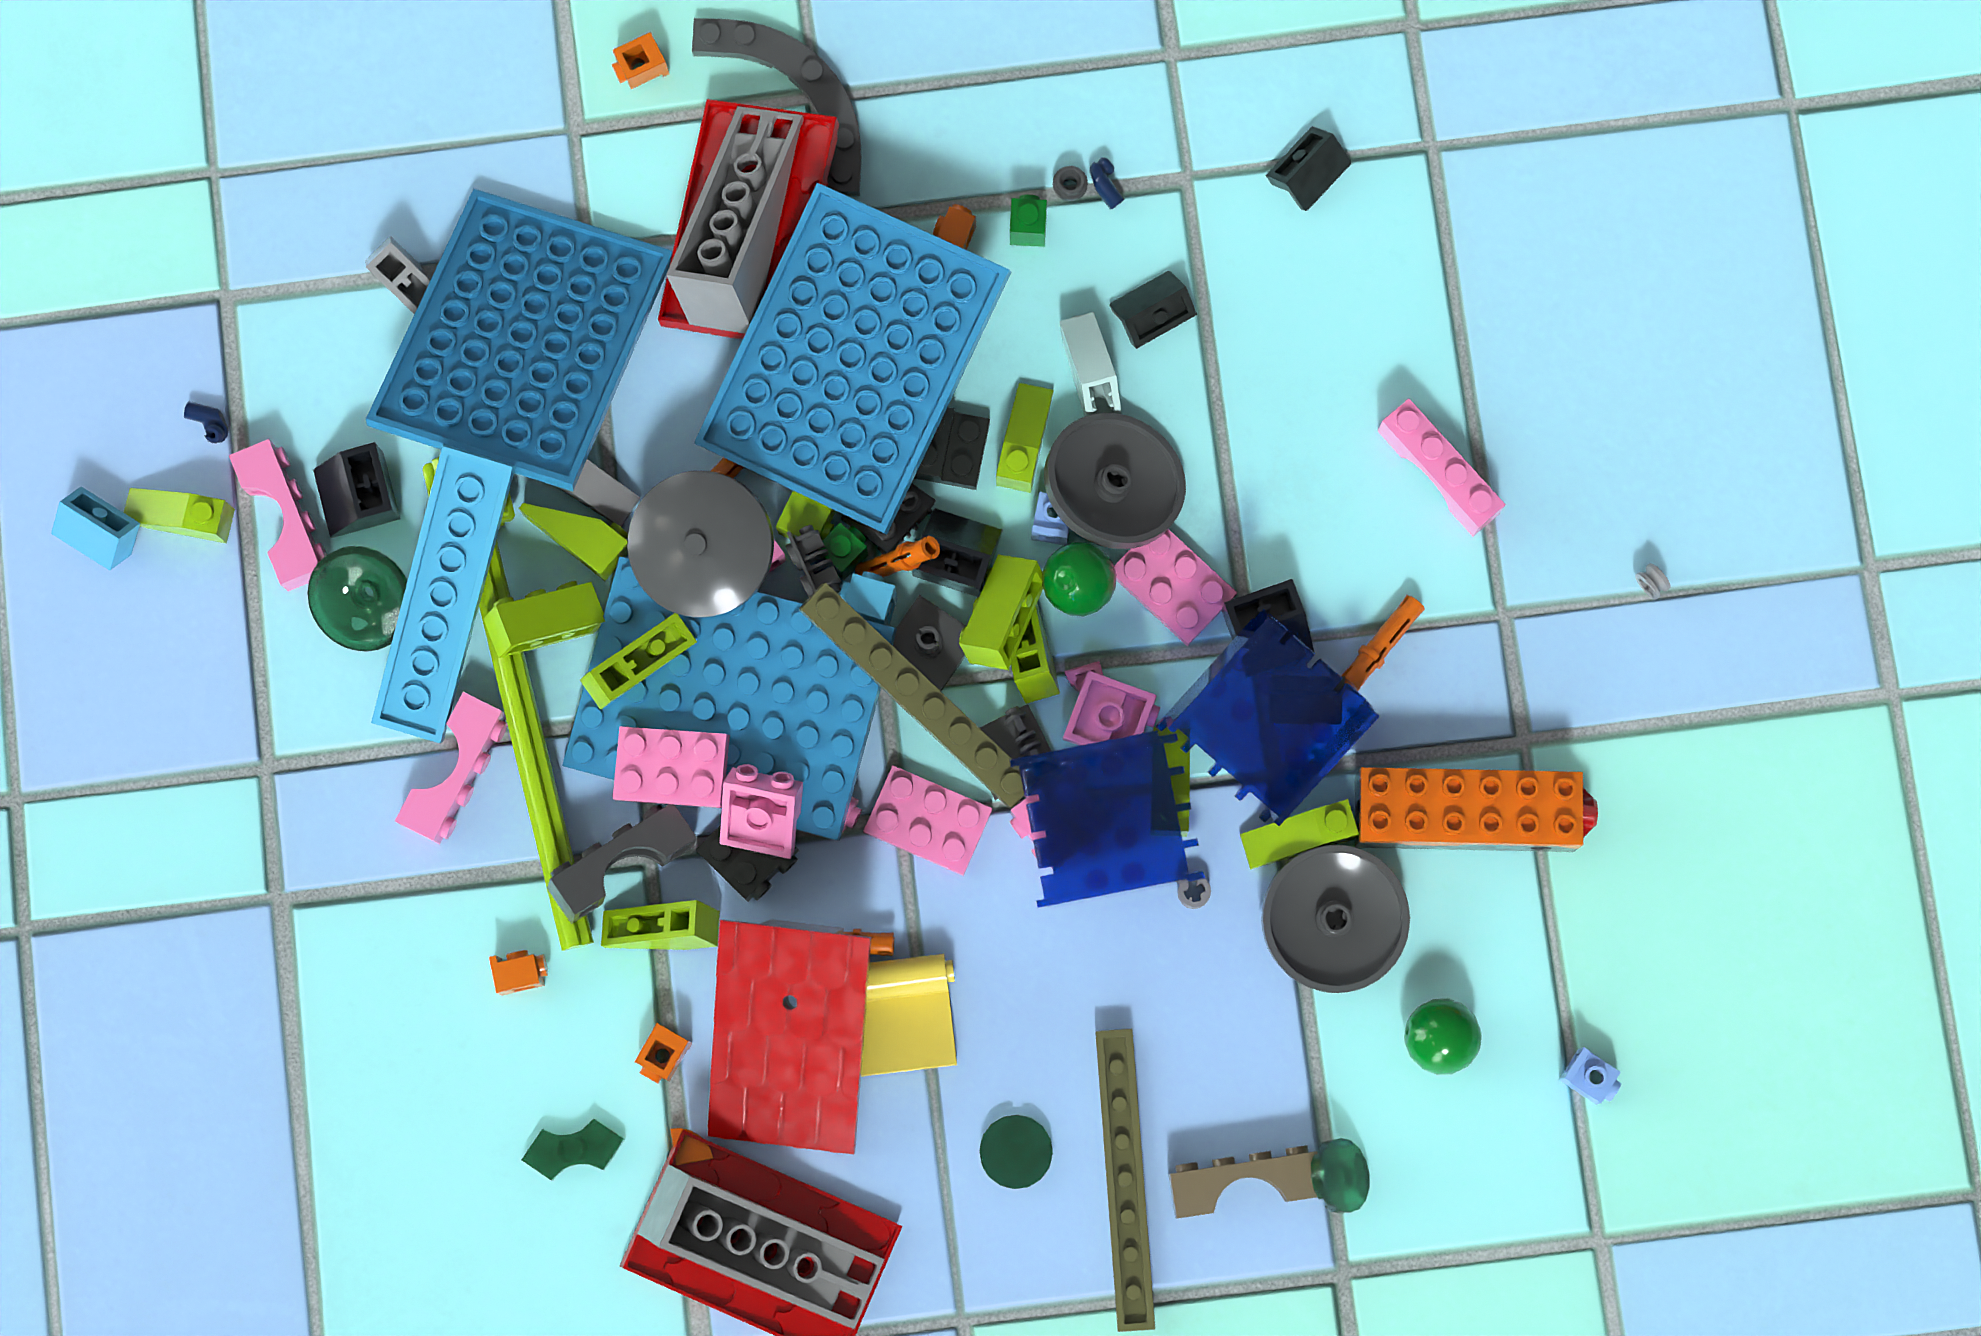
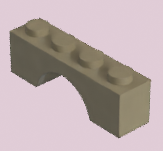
M1306 1145L1285 1149L1286 1156L1272 1158L1271 1151L1249 1154L1250 1162L1235 1164L1234 1157L1212 1160L1213 1167L1198 1169L1197 1162L1175 1165L1176 1173L1168 1174L1175 1219L1214 1213L1217 1200L1223 1190L1232 1182L1242 1178H1257L1271 1184L1280 1193L1285 1202L1323 1197L1325 1193L1318 1151L1308 1152V1146Z

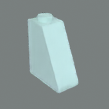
M1094 312L1059 321L1064 349L1084 417L1097 413L1122 414L1116 373Z

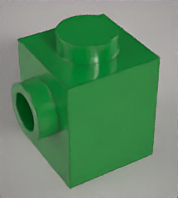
M1031 194L1011 199L1010 245L1045 247L1047 200H1040L1039 196Z
M839 523L823 540L825 545L823 549H827L829 554L821 560L832 559L833 564L831 566L835 567L838 576L845 581L855 570L857 564L863 562L868 556L867 546L864 544L867 539L854 526L851 525L847 529L842 523Z

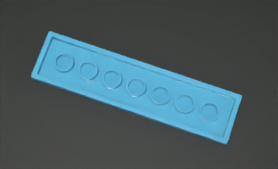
M442 446L371 723L436 743L444 741L448 726L446 723L451 715L516 465L453 446Z

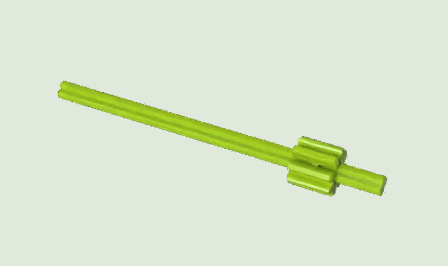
M439 457L432 459V463L425 464L422 469L428 497L430 496ZM510 492L507 497L500 527L504 526L505 522L512 521L515 517ZM496 539L479 608L547 887L550 878H552L551 872L565 862L569 861L571 865L575 862L525 654L521 652L498 658L483 619L494 608L493 603L500 599L511 597ZM548 891L561 950L566 951L594 943L588 916L585 915L571 924Z

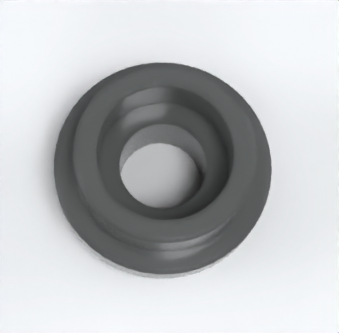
M1063 167L1054 175L1053 190L1062 200L1076 201L1087 191V177L1077 167ZM1068 180H1073L1077 186L1069 190L1063 184Z

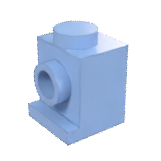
M1039 492L1031 539L1067 545L1070 528L1059 516L1052 518L1047 514L1048 509L1053 507L1047 493Z
M1585 1047L1576 1051L1559 1078L1561 1082L1594 1104H1601L1604 1099L1610 1102L1622 1084L1616 1080L1621 1072L1591 1053ZM1593 1070L1601 1074V1082L1597 1085L1593 1084L1589 1079V1075Z

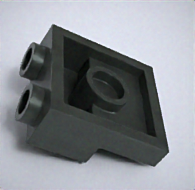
M947 407L914 478L976 490L990 419L957 413L954 408Z
M721 825L696 849L747 902L753 897L759 900L772 887L769 881L779 871L785 874L797 862L798 858L795 854L799 851L795 846L792 857L788 859L720 844Z

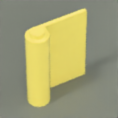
M944 954L869 963L861 1077L957 1065L948 988L949 982H955L953 961H945Z

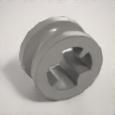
M1650 563L1645 567L1646 572H1638L1635 578L1643 591L1649 597L1656 600L1661 596L1660 591L1669 590L1671 585L1664 573L1657 566Z
M1189 875L1179 884L1177 891L1178 899L1187 908H1201L1210 898V884L1202 876ZM1196 882V887L1199 884L1202 885L1204 892L1200 894V901L1193 902L1192 897L1189 900L1185 897L1184 892L1189 889L1188 883Z

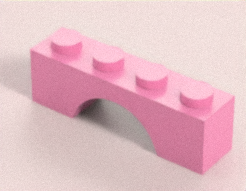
M1407 399L1381 422L1378 433L1401 458L1414 463L1429 477L1444 497L1449 511L1472 537L1501 513L1506 504L1410 399Z
M267 439L229 455L241 488L250 496L272 498L281 507L283 513L282 533L276 544L267 552L280 585L289 592L327 576L328 573L324 564L329 563L328 556L322 544H316L311 532L315 531L316 527L308 510L303 512L298 500L303 498V494L296 479H289L285 468L290 466V462L283 447L277 448Z
M465 692L462 693L446 723L454 733L459 747L458 762L454 771L444 782L435 787L411 789L395 822L439 845L443 838L448 839L451 836L457 823L454 817L460 805L465 807L473 794L474 787L471 784L477 773L483 774L490 762L491 755L488 754L494 741L499 742L506 732L508 725L505 722L506 716L503 711Z

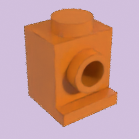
M651 32L613 49L617 62L611 64L620 84L627 81L630 89L660 75L664 77L669 74L666 61ZM638 63L644 64L636 69H633V67Z
M953 204L952 207L949 206L946 216L940 215L938 217L933 235L967 250L976 229V216L972 215V211L968 208Z
M522 950L507 954L506 961H502V958L496 955L489 957L497 994L503 996L545 986L543 977L548 976V967L544 954L537 956L534 954L529 955L528 950Z
M656 1023L634 1062L643 1066L639 1073L656 1083H659L661 1078L670 1081L692 1043ZM662 1049H666L669 1052V1059L665 1063H659L656 1058L657 1053Z

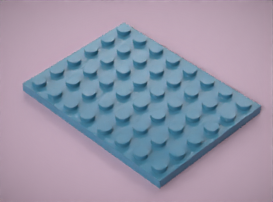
M817 183L694 444L887 535L1012 272L1003 266Z
M473 188L366 417L367 426L438 449H442L443 445H449L516 465L514 471L516 474L574 491L668 272L673 251Z
M619 557L603 615L605 622L601 623L588 672L674 614V612L656 603L643 590L634 576L628 558ZM756 592L743 605L724 614L710 617H690L678 614L697 643L600 710L584 687L562 766L614 780L619 727L728 734L730 738L726 777L732 767L737 768L743 764L757 767L758 773L773 775L776 772L792 774L794 780L803 782L801 814L797 819L796 829L840 841L881 687L798 610L803 605L802 603ZM867 621L893 646L896 628Z

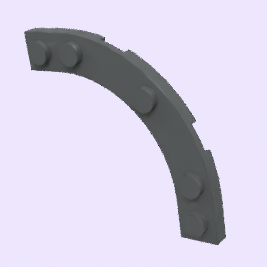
M694 18L693 56L738 58L753 61L769 68L773 67L788 76L789 80L811 101L817 114L837 117L839 123L837 131L838 140L827 178V187L846 196H860L861 140L858 122L846 90L830 67L803 43L771 27L740 20Z

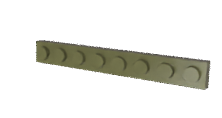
M826 582L822 583L798 609L1008 808L1012 809L1036 783L1030 775Z
M1132 1029L1095 1031L1117 1332L1155 1330Z

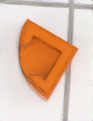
M683 1128L670 1129L673 1148ZM683 1129L687 1132H690L696 1136L701 1137L700 1135L691 1130ZM685 1135L675 1157L676 1165L713 1159L711 1149L707 1144Z

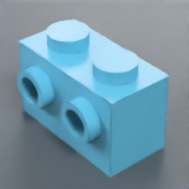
M81 486L59 502L51 534L106 569L112 570L131 556L140 523Z
M863 571L862 576L853 573L850 583L844 581L839 596L865 620L890 626L898 600L895 585L884 583V578L875 573Z

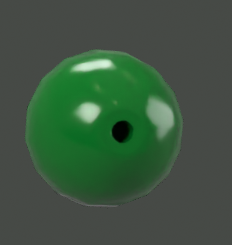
M1073 542L1060 547L1048 558L1042 573V586L1046 598L1055 608L1070 616L1084 617L1098 612L1111 600L1116 589L1117 574L1113 562L1104 551L1089 543Z
M1448 998L1433 999L1417 1007L1408 1018L1404 1033V1042L1410 1057L1423 1070L1436 1075L1454 1074L1468 1067L1479 1053L1482 1038L1476 1016L1462 1003Z

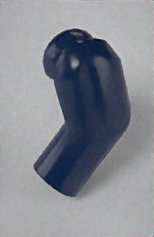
M1104 157L1100 158L1097 163L1093 162L1089 172L1095 190L1111 210L1124 200L1123 196L1108 178L1114 172V166L1109 159Z
M190 401L187 402L184 409V418L201 422L206 432L204 436L208 442L213 444L223 442L227 438L229 429L222 412L217 408Z

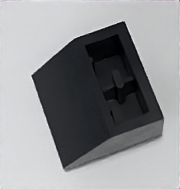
M375 442L341 451L313 469L331 538L401 519L384 453Z
M934 508L921 539L928 536L935 538L940 546V553L937 558L922 562L918 568L912 570V576L980 597L1003 529Z
M1293 579L1224 602L1221 611L1246 678L1315 653L1305 610Z

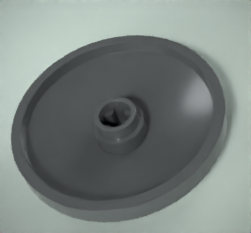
M1097 413L1074 421L1057 437L1045 462V487L1055 512L1072 531L1100 546L1114 549H1131L1147 545L1157 540L1171 527L1184 504L1186 494L1185 475L1176 452L1158 431L1148 424L1127 415Z
M689 471L663 480L653 487L640 501L629 526L627 540L628 557L638 583L656 603L667 610L684 616H716L743 605L762 586L773 560V529L763 504L744 484L732 477L717 472Z
M1326 845L1306 850L1281 867L1266 891L1262 905L1261 923L1264 940L1272 958L1289 977L1306 987L1318 991L1345 993L1356 991L1375 983L1395 965L1407 942L1410 928V912L1408 900L1400 881L1384 862L1374 855L1355 847Z

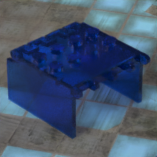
M1263 609L1255 619L1252 618L1158 722L1156 728L1162 732L1168 727L1172 733L1180 729L1189 737L1180 747L1183 752L1187 753L1197 744L1216 761L1207 771L1208 774L1214 777L1224 768L1242 784V787L1234 796L1241 801L1251 792L1267 806L1261 812L1259 818L1265 823L1272 816L1273 822L1280 826L1380 716L1374 706L1369 701H1366L1367 699L1348 682L1336 692L1334 688L1342 680V677L1321 658L1309 668L1307 664L1314 657L1315 653L1294 634L1282 644L1279 640L1288 629Z
M1152 731L1010 760L1011 767L1020 771L1024 797L1039 795L1038 802L1026 804L1031 833L1046 832V838L1033 840L1038 869L1050 867L1053 869V874L1040 876L1044 899L1036 900L1037 908L1062 907L1205 879L1204 871L1189 873L1185 849L1199 846L1197 838L1183 841L1178 812L1192 810L1190 802L1176 804L1171 776L1184 774L1185 772L1183 766L1169 768L1164 745L1178 741L1177 733L1162 736L1158 731Z

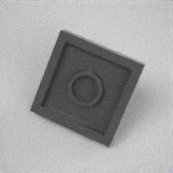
M919 595L897 626L893 647L934 686L942 691L966 657L959 644L960 633L965 625Z

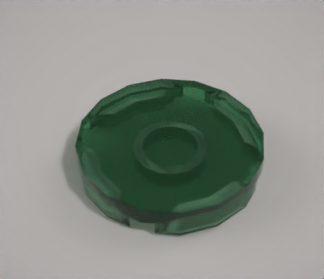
M1021 1115L1004 1116L992 1123L983 1134L979 1148L981 1165L988 1177L998 1185L1010 1189L1027 1188L1040 1181L1050 1168L1053 1156L1051 1139L1044 1127L1034 1119Z
M1335 1138L1322 1142L1319 1145V1153L1314 1154L1311 1162V1180L1314 1192L1318 1199H1324L1328 1205L1324 1207L1330 1212L1344 1214L1359 1210L1365 1203L1370 1189V1173L1363 1153L1356 1144L1345 1138Z

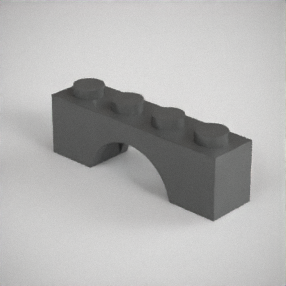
M659 804L651 808L642 816L644 819L642 822L634 827L630 823L622 826L612 834L614 839L603 846L600 842L590 846L581 854L583 857L581 860L573 865L569 861L565 862L551 872L552 878L549 880L547 889L571 924L603 904L606 897L604 874L615 862L623 858L637 856L653 860L663 867L693 848L697 837L675 805L669 804L662 808Z

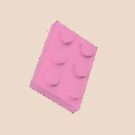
M1169 529L1157 540L1141 547L1131 548L1114 566L1117 574L1116 581L1187 647L1221 612L1224 602L1233 600L1237 596V592Z
M619 727L613 800L722 808L723 782L726 779L730 735Z
M892 765L863 832L964 876L993 809Z

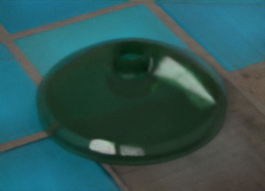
M363 546L343 547L329 553L314 568L308 583L307 596L309 608L318 627L335 643L355 651L379 650L392 644L408 580L399 566L383 553ZM365 587H369L373 591L374 595H368L365 591Z

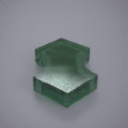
M593 1118L582 1130L573 1134L556 1135L542 1129L521 1160L549 1180L554 1181L561 1172L575 1165L588 1164L605 1170L625 1139Z

